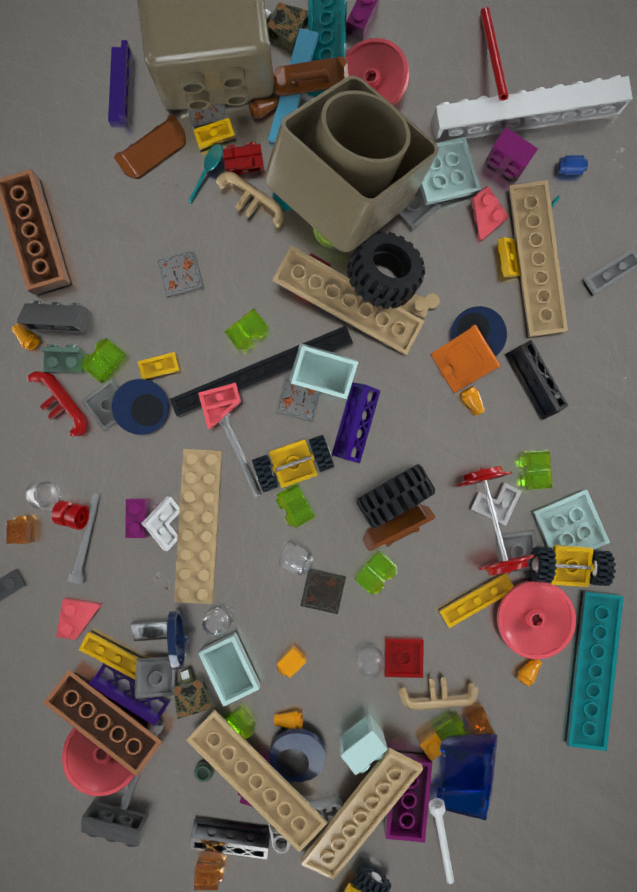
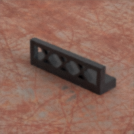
M532 340L506 353L543 420L569 406Z
M194 819L190 849L267 860L270 831L264 828Z

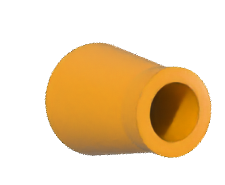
M18 323L11 328V331L24 349L30 351L38 346V335Z
M474 386L460 393L462 395L461 399L473 411L475 416L485 411L479 391Z
M531 659L517 672L516 678L529 687L531 684H534L543 663L538 659Z
M298 711L275 714L274 726L302 729L303 714Z

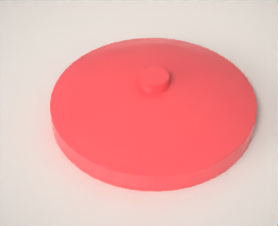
M371 38L355 44L346 52L348 75L363 79L389 103L395 106L407 89L410 75L409 65L402 50L389 40Z
M530 580L514 586L503 597L497 612V626L502 639L515 653L530 659H544L556 655L568 645L575 631L576 614L571 600L560 588L550 583Z
M73 728L64 743L62 765L67 779L77 790L91 796H106L122 790L133 780L135 775L77 729Z

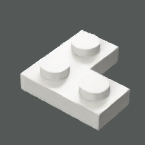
M506 483L502 484L496 499L492 498L497 520L505 526L522 492ZM477 492L470 509L492 519L486 495Z
M169 496L141 523L163 551H168L178 540V534L170 526V523L179 514L180 508L172 497Z

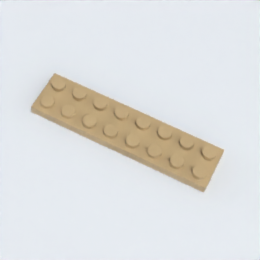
M548 180L510 185L509 195L528 337L568 332Z
M290 245L272 279L273 282L404 355L408 354L425 321L401 307L391 308L390 306L389 309H385L382 306L375 307L369 301L365 302L362 300L363 297L361 295L358 296L355 293V288H352L348 277Z
M183 449L174 602L213 604L222 451Z
M214 710L187 737L186 741L298 852L327 824V820L217 711Z
M388 748L384 757L378 760L302 856L301 865L334 880L422 772V764Z

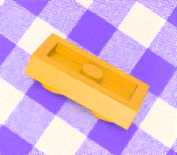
M229 118L193 129L200 150L236 138Z
M506 237L497 239L503 277L515 278L520 276L515 240Z
M175 352L137 361L142 379L148 380L180 371Z

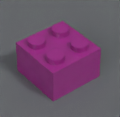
M506 127L493 145L486 161H488L491 167L498 168L504 172L507 178L517 181L538 148Z

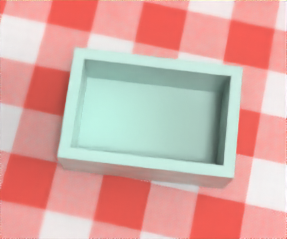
M300 343L289 380L291 384L347 399L358 361L354 358Z
M236 632L201 648L198 652L223 707L259 690L260 682Z
M370 714L339 737L340 756L355 775L359 772L364 773L367 771L370 764L374 760L382 759L388 750L384 733Z

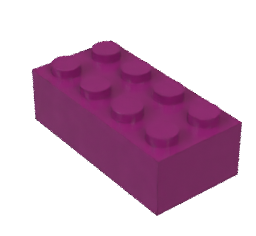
M401 753L422 764L423 770L385 816V838L425 843L432 761L427 755Z

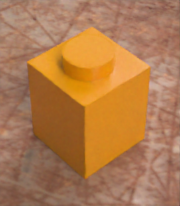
M292 645L277 660V670L284 677L287 675L291 678L307 662V658Z
M433 727L417 738L420 746L431 761L447 751L444 742Z

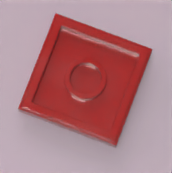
M385 637L384 677L423 678L424 639Z

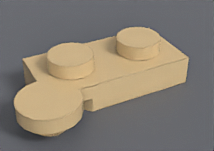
M434 293L428 294L425 298L414 294L411 300L399 307L419 318L425 319L428 310L436 308L440 303V299Z

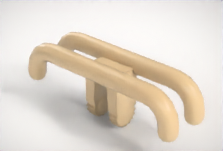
M224 172L216 179V183L221 189L233 183L245 191L235 207L239 211L251 196L254 197L251 205L246 210L247 217L252 216L261 202L275 212L273 218L274 225L276 227L282 225L284 212L281 205L233 172Z
M442 677L440 680L441 696H436L435 681L433 678H429L430 697L410 698L404 687L399 689V695L403 705L410 710L466 707L476 701L478 688L474 683L470 682L468 684V691L465 694L447 696L446 678Z

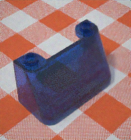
M483 733L447 736L445 740L441 741L440 752L445 757L444 779L442 788H438L436 798L444 801L445 811L487 820L493 789L497 734Z

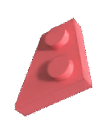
M485 186L471 198L472 208L474 209V221L477 223L478 229L477 239L482 240L509 216L489 186Z
M236 383L198 393L208 429L213 428L241 403Z
M63 598L56 637L76 640L85 626L91 621L96 611L99 610L101 604Z

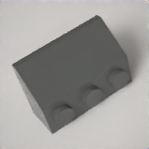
M32 301V304H24L17 318V323L32 330L86 332L88 310L80 303L63 305L61 302H51L50 305L44 304L42 301Z
M92 802L82 816L81 832L87 833L90 837L98 836L105 838L109 842H121L128 847H139L148 816Z

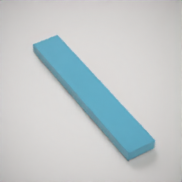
M299 29L289 65L312 61L319 36L318 32ZM302 94L280 95L268 137L269 142L275 144L282 119L298 109Z

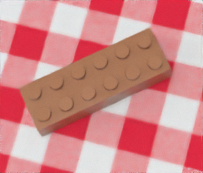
M32 169L0 178V202L27 291L37 295L69 285L70 280L39 177Z
M68 670L43 702V704L135 776L141 775L164 743V741L70 670Z

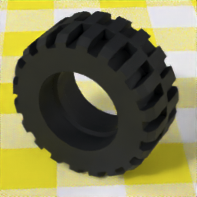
M375 232L356 247L348 262L347 275L352 288H355V293L358 296L361 295L363 297L362 300L371 302L375 307L382 306V308L389 309L390 306L391 308H398L405 305L411 300L424 280L425 266H423V258L420 257L418 249L413 247L414 244L404 240L403 236L400 235L398 237L392 232L388 234L386 232H378L376 234ZM374 263H381L390 267L398 278H392L383 274Z
M417 464L359 497L357 505L368 524L376 528L434 495L435 487L423 467Z

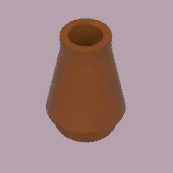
M275 96L252 100V103H249V109L254 119L262 118L278 106Z

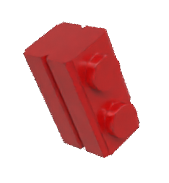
M248 142L245 146L229 145L227 149H223L226 172L242 175L265 171L261 144Z

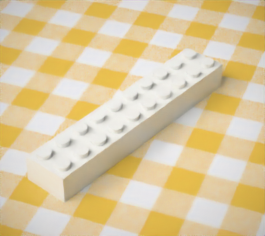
M617 75L606 80L597 78L587 83L578 81L567 86L559 84L548 89L539 87L534 91L528 92L520 90L514 94H509L508 99L504 101L499 100V96L496 95L490 98L481 96L476 100L470 101L462 99L457 103L451 104L449 102L440 103L436 106L431 120L434 142L439 143L462 137L472 138L502 133L506 127L511 131L620 115L633 99L629 76L621 77V75Z

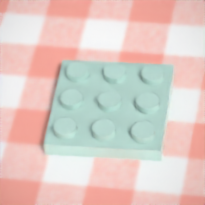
M466 137L436 143L439 149L438 154L420 185L425 205L477 194L481 188Z
M586 489L533 511L547 547L553 549V545L591 547L595 550L610 543L589 492Z

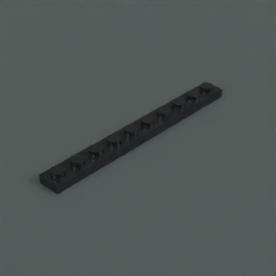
M345 325L302 344L335 352L352 345L353 341ZM299 345L170 398L169 400L176 416H182L202 407L199 392L233 383L237 384L238 391H242L292 370Z

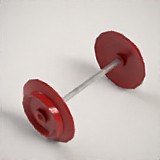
M502 466L488 469L480 468L479 471L463 475V482L456 485V487L483 483L503 558L502 561L478 567V570H487L489 576L502 573L510 574L511 571L528 567V560L535 557L534 554L511 559L507 557L487 482L512 474V471H503Z

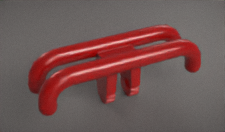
M40 371L33 372L27 376L29 382L34 381L38 383L42 380L53 394L41 404L40 408L42 410L48 409L57 401L60 403L47 417L52 420L65 410L74 422L69 435L72 437L81 436L86 431L87 420L55 377L50 373Z

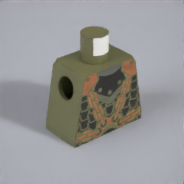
M278 3L274 12L266 9L269 36L293 52L299 29H304L308 22V10Z
M190 668L179 671L182 682H178L174 686L177 719L213 709L215 700L203 676L193 678Z

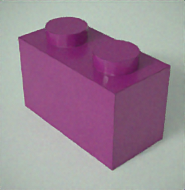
M356 0L346 21L347 34L363 41L378 10L379 0Z
M150 498L126 499L125 538L149 537V532L141 523L150 514Z

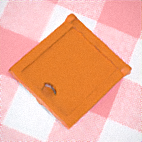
M473 325L469 330L431 353L454 393L501 366L476 325Z

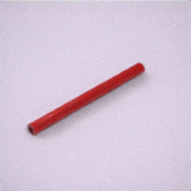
M484 7L480 11L499 100L504 101L508 99L509 94L490 9Z

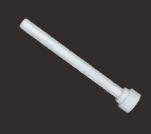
M436 798L429 802V810L436 821L446 881L448 884H453L454 876L443 821L446 809L444 801Z

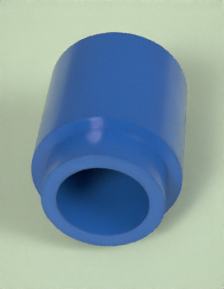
M565 155L559 158L558 172L563 173V175H583L584 171H587L588 159H585L584 155Z

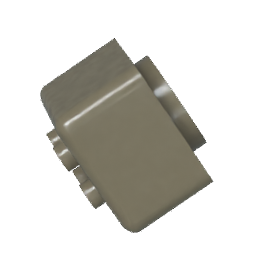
M137 0L144 60L160 99L166 108L171 110H203L209 106L221 104L237 106L243 105L248 101L268 98L273 94L275 86L264 0Z
M348 76L282 119L264 179L266 185L335 248L343 252H350L410 205L434 162L439 149L429 136L368 83L359 77Z

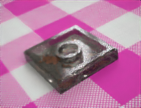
M309 568L300 606L338 614L346 576Z

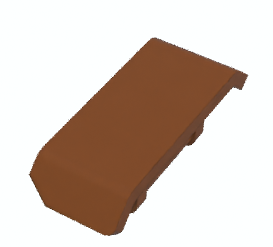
M343 56L278 66L273 73L275 93L281 96L327 90L349 76L348 63Z
M174 114L169 115L162 124L154 127L152 131L134 144L129 145L124 151L116 153L114 159L125 174L132 178H137L184 145L186 142L184 129Z
M418 504L376 528H369L364 535L363 542L368 551L384 544L389 547L392 543L414 532H419L420 526L430 522L436 516L428 506Z

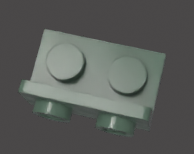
M47 344V347H41V352L44 353L43 372L83 373L84 350L78 348V345H66V348H59V345Z

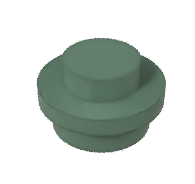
M208 762L198 763L194 769L195 778L200 782L209 781L213 776V767Z

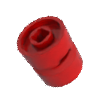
M60 500L52 509V521L56 525L81 530L89 520V509L85 505Z

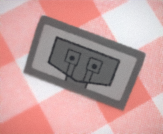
M168 619L132 622L133 640L167 639Z

